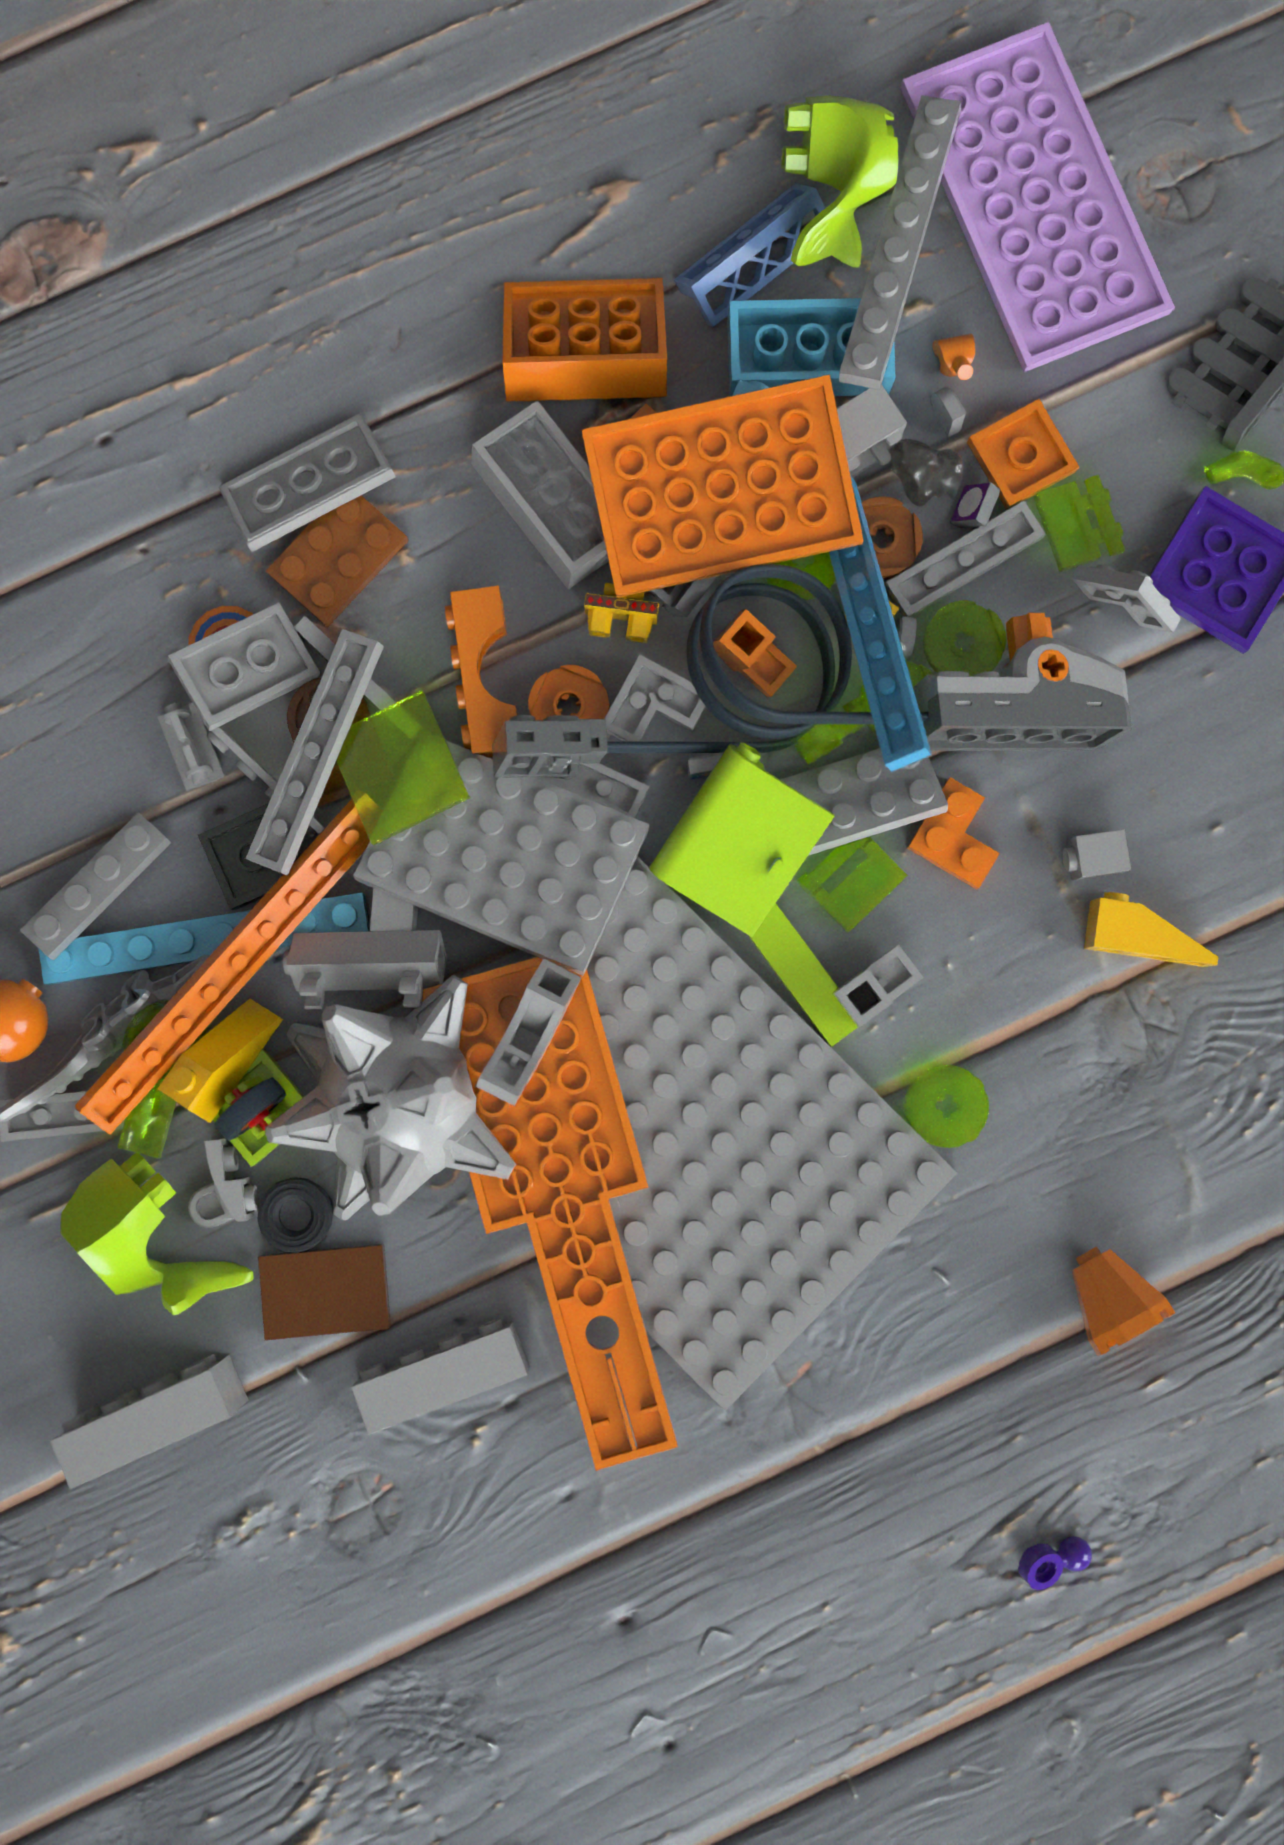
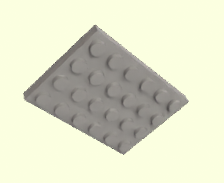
M423 731L353 876L356 881L584 976L648 833L649 824L536 777H494L492 759L480 754H472L471 750Z

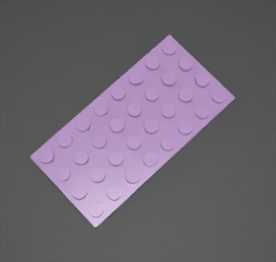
M1049 22L902 80L900 88L914 119L921 95L961 101V113L942 174L941 183L1023 372L1169 315L1175 308Z

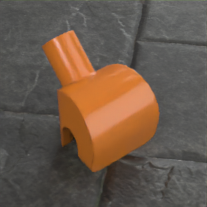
M973 334L933 341L932 348L935 357H939V371L943 375L948 377L958 376L961 380H967L972 376L973 368L971 363L975 356Z

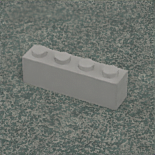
M500 1318L477 1327L479 1334L463 1339L462 1333L455 1334L439 1341L440 1348L424 1354L423 1349L419 1348L399 1357L400 1363L385 1369L384 1364L379 1363L360 1371L361 1378L357 1379L351 1388L368 1435L526 1376L530 1367L513 1321L502 1324Z

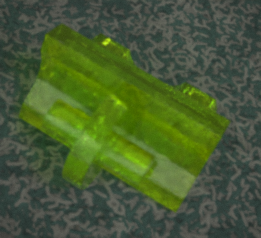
M159 1080L126 1117L118 1144L119 1149L161 1158L176 1101L157 1089L163 1080Z

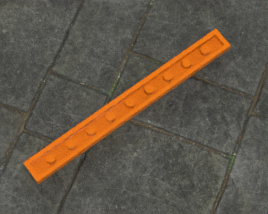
M360 790L293 863L288 876L284 874L75 1104V1108L82 1115L111 1135L173 1066L182 1053L190 1047L362 855L384 813L366 793Z

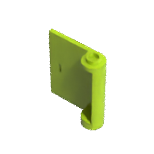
M740 742L738 747L732 744L728 745L649 866V869L665 884L753 937L829 826L835 814L765 771L764 765L759 761L762 755L750 745Z

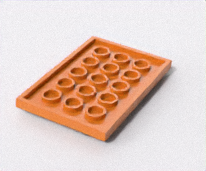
M830 375L582 429L617 598L733 573L750 566L774 564L862 545L864 542Z

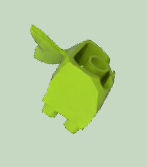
M830 95L806 97L805 102L785 105L784 129L786 131H803L802 146H783L781 168L785 172L803 174L807 179L828 184L841 191L836 200L815 216L798 236L791 255V261L794 264L805 266L832 255L848 266L856 268L860 266L862 246L854 219V211L859 206L895 186L897 181L898 139L894 137L893 126L886 125V120H894V115L883 106L848 97Z
M138 1151L121 1166L111 1158L80 1183L61 1213L60 1234L116 1295L133 1293L162 1284L161 1301L163 1306L172 1315H177L188 1309L207 1293L244 1285L254 1279L252 1270L234 1262L196 1261L163 1263L147 1257L146 1245L149 1237L165 1217L159 1208L173 1197L176 1192L158 1172L150 1178L155 1173V1170Z

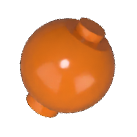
M21 979L18 984L12 980H0V1062H14L29 1056L40 1046L47 1033L48 1011L46 1005L39 999L43 993L24 979Z

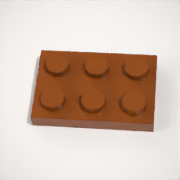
M360 495L314 519L271 564L266 572L328 628L403 548L409 539L369 501Z

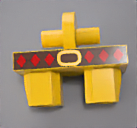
M605 583L604 595L586 593L584 607L585 615H588L589 635L603 638L610 637L612 619L628 621L626 640L647 643L652 625H657L659 603L641 601L644 600L645 592L618 598L611 597L616 596L614 584Z

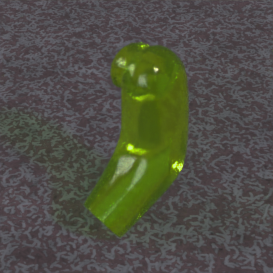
M1250 451L1233 452L1205 466L1204 469L1206 478L1212 485L1236 477H1244L1270 490L1284 484V468L1279 463Z

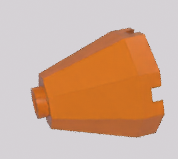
M1096 1246L1075 1258L1079 1266L1071 1271L1088 1341L1097 1356L1110 1351L1109 1348L1116 1344L1120 1346L1163 1322L1164 1318L1175 1314L1167 1298L1111 1249L1101 1253Z

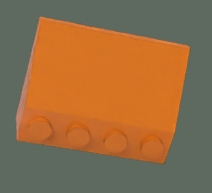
M663 278L504 282L503 373L506 401L529 402L537 400L567 401L576 399L667 397V347Z

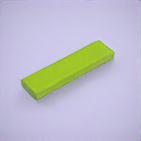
M775 903L753 937L749 935L748 937L828 1045L832 1047L858 1027L834 996L833 992L838 989L836 983Z

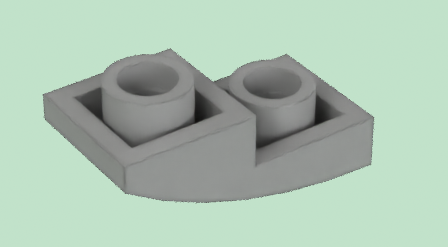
M226 1138L204 1141L210 1173L226 1208L237 1222L254 1218V1210H258L259 1193L257 1186L251 1185V1176L234 1178V1171L238 1170L239 1167L238 1150L231 1146V1142Z

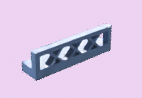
M795 183L674 279L679 291L694 299L707 325L714 327L728 316L730 301H747L793 264L791 255L800 233L803 217L812 210L815 216H817L825 209L817 189ZM779 236L788 237L785 254L778 260L768 259L772 242ZM747 261L757 262L754 279L747 285L737 283L741 266ZM717 285L727 287L723 304L713 311L705 295Z

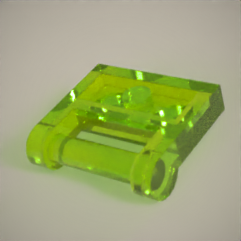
M869 836L837 846L809 874L807 872L802 874L797 879V883L846 933H849L908 875ZM859 848L863 850L868 857L829 894L821 884Z

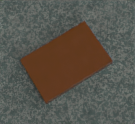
M384 1244L301 1251L298 1253L268 1254L258 1257L264 1340L383 1330L391 1327Z

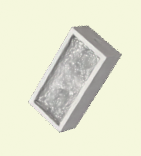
M538 400L472 444L471 465L567 589H570L609 561L606 556L607 550L590 468Z

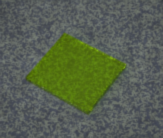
M423 690L350 726L336 761L372 845L380 844L382 841L471 798Z

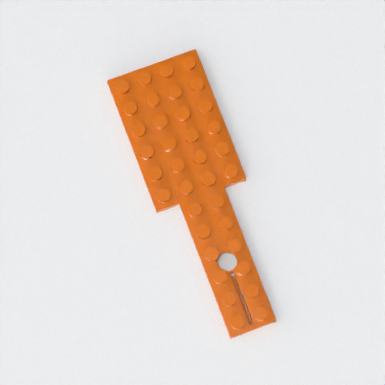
M535 957L461 979L468 985L459 1050L467 1061V1070L473 1092L476 1096V1113L516 1163L508 1179L469 1172L486 1234L524 1223L528 1225L592 1459L597 1471L678 1447L609 1202L611 1198L649 1188L587 969L584 976L572 972L581 977L580 982L529 1083L526 1084L515 1106L476 1087L480 1075L504 1036L521 1002L526 987L543 960L542 958ZM441 985L423 989L422 1002ZM607 1316L613 1319L619 1328L618 1339L609 1348H597L590 1344L586 1337V1327L595 1317ZM611 1353L612 1358H606V1354Z

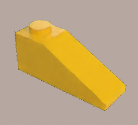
M1104 892L1103 898L1100 897L1090 901L1084 949L1200 967L1218 965V956L1143 904L1129 902V895Z
M249 998L182 1053L157 1089L192 1113L211 1123L226 1102L224 1097L235 1089L283 1019Z

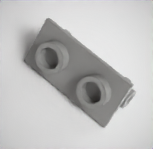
M173 703L164 708L166 714L157 718L186 791H191L225 777L212 742L206 737L208 732L205 725L201 722L203 719L194 704L191 703L181 707L180 703Z

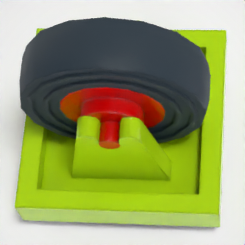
M262 1050L235 1089L224 1097L226 1102L218 1111L213 1121L220 1133L234 1145L249 1165L253 1167L280 1145L267 1141L265 1128L301 1100L304 1094L269 1052Z

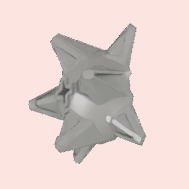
M454 975L421 1003V1007H416L406 1017H391L332 1005L326 1007L322 1013L324 1028L294 1022L286 1034L288 1040L318 1082L316 1088L265 1128L267 1141L275 1144L329 1151L337 1155L333 1215L341 1220L347 1221L368 1201H370L371 1208L376 1214L381 1216L391 1213L430 1177L446 1167L508 1179L516 1165L476 1113V1096L473 1092L467 1070V1061L459 1050L468 984Z

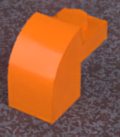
M747 609L739 611L713 641L714 650L733 671H739L767 698L774 695L797 667L772 643L776 636Z

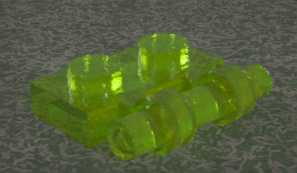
M1099 475L1084 480L1088 494L1080 495L1076 481L1038 492L1034 497L1059 573L1076 568L1078 565L1098 561L1101 557L1098 547L1099 543L1106 544L1110 557L1125 552L1121 536L1124 535L1121 523L1115 522L1109 504L1112 501L1109 489L1103 487ZM1086 510H1094L1099 528L1092 530Z

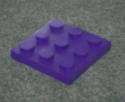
M1205 486L1196 497L1149 574V577L1153 580L1152 584L1158 592L1170 600V606L1178 615L1244 654L1252 646L1284 593V532Z

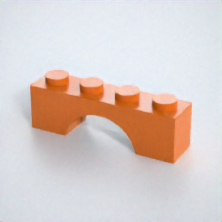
M499 585L450 592L452 605L445 606L448 630H455L457 645L450 646L453 669H461L462 685H456L459 710L466 709L468 724L461 725L464 748L471 749L472 754H480L488 758L493 757L492 744L505 720L510 721L511 717L518 716L515 705L507 704L494 698L487 692L481 682V665L486 652L496 641L507 635L503 600Z

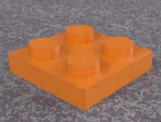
M1040 399L975 433L967 440L968 446L988 480L1000 489L998 497L1006 511L1074 474L1079 469L1078 463Z

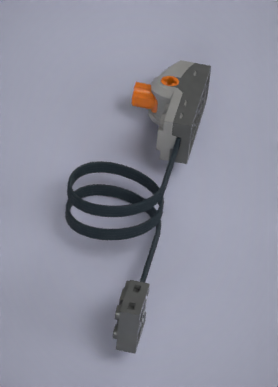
M762 564L746 567L734 572L718 585L694 618L689 630L686 648L687 666L692 684L703 704L718 720L745 735L766 739H781L776 741L744 742L759 753L775 752L788 748L803 739L818 724H874L871 712H832L841 700L848 684L852 665V642L848 623L840 604L821 581L811 574L791 566ZM752 578H779L802 586L820 601L833 623L838 640L839 672L835 689V658L831 639L822 619L813 607L796 593L777 585L766 583L732 585ZM740 596L768 597L788 605L806 621L818 643L823 665L822 692L815 712L782 711L763 706L745 696L731 683L718 662L712 642V616L717 604ZM1028 613L1012 617L1006 622L1009 658L997 665L992 672L979 673L974 677H969L968 672L962 671L939 672L936 675H927L913 687L930 751L1093 750L1106 746L1132 730L1125 670L1100 656L1053 639L1050 617H1045V613ZM699 631L700 647L705 666L714 684L724 697L738 709L755 718L773 723L798 725L771 727L755 724L738 717L723 706L710 690L700 667L698 657ZM518 715L511 717L510 721L505 720L492 744L494 777H575L579 772V763H599L606 753L725 752L729 744L738 747L740 742H607L606 719H579L578 716L554 715L547 716L542 721H535L534 716Z

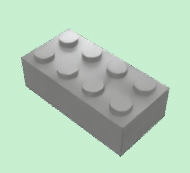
M215 1354L208 1355L180 1371L181 1377H178L176 1371H173L140 1389L141 1395L138 1389L135 1388L114 1398V1401L102 1406L101 1409L97 1405L62 1424L63 1433L50 1442L69 1488L72 1489L230 1418L249 1401L230 1355L219 1360L216 1359Z

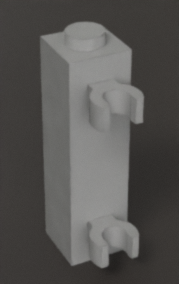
M440 930L294 933L290 950L284 952L283 968L285 974L290 975L295 990L299 991L300 996H306L305 1009H322L325 991L399 990L400 994H404V1008L421 1007L423 989L443 984L447 955Z

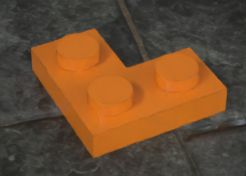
M950 777L942 788L948 803V811L924 819L907 849L977 890L982 885L1000 853L965 833L985 797Z

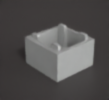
M881 385L880 389L869 388L837 408L849 472L852 478L876 462H879L880 465H885L893 460L894 454L892 452L896 450L899 441L902 439L907 422L883 385Z

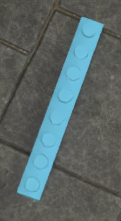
M356 893L321 899L277 949L291 947L294 933L370 932L365 894ZM251 910L79 937L54 961L39 949L43 984L53 985L134 972L141 969L147 970L191 963L201 956H210Z

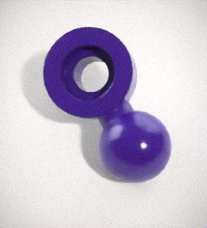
M1077 1536L1065 1538L1060 1543L1056 1552L1048 1544H1037L1024 1551L1019 1561L1018 1571L1031 1588L1044 1590L1052 1586L1060 1578L1063 1568L1075 1572L1086 1569L1092 1560V1551L1089 1544Z

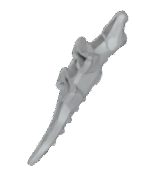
M209 955L201 956L175 971L173 975L154 982L149 979V973L144 969L135 972L123 984L120 994L108 1005L105 1003L97 1004L80 1023L84 1032L57 1066L44 1078L0 1109V1123L10 1121L11 1118L26 1113L36 1104L45 1103L48 1097L55 1093L64 1092L67 1085L72 1081L81 1080L85 1072L91 1068H97L104 1059L113 1057L116 1051L137 1037V1033L143 1023L159 1013L206 961Z

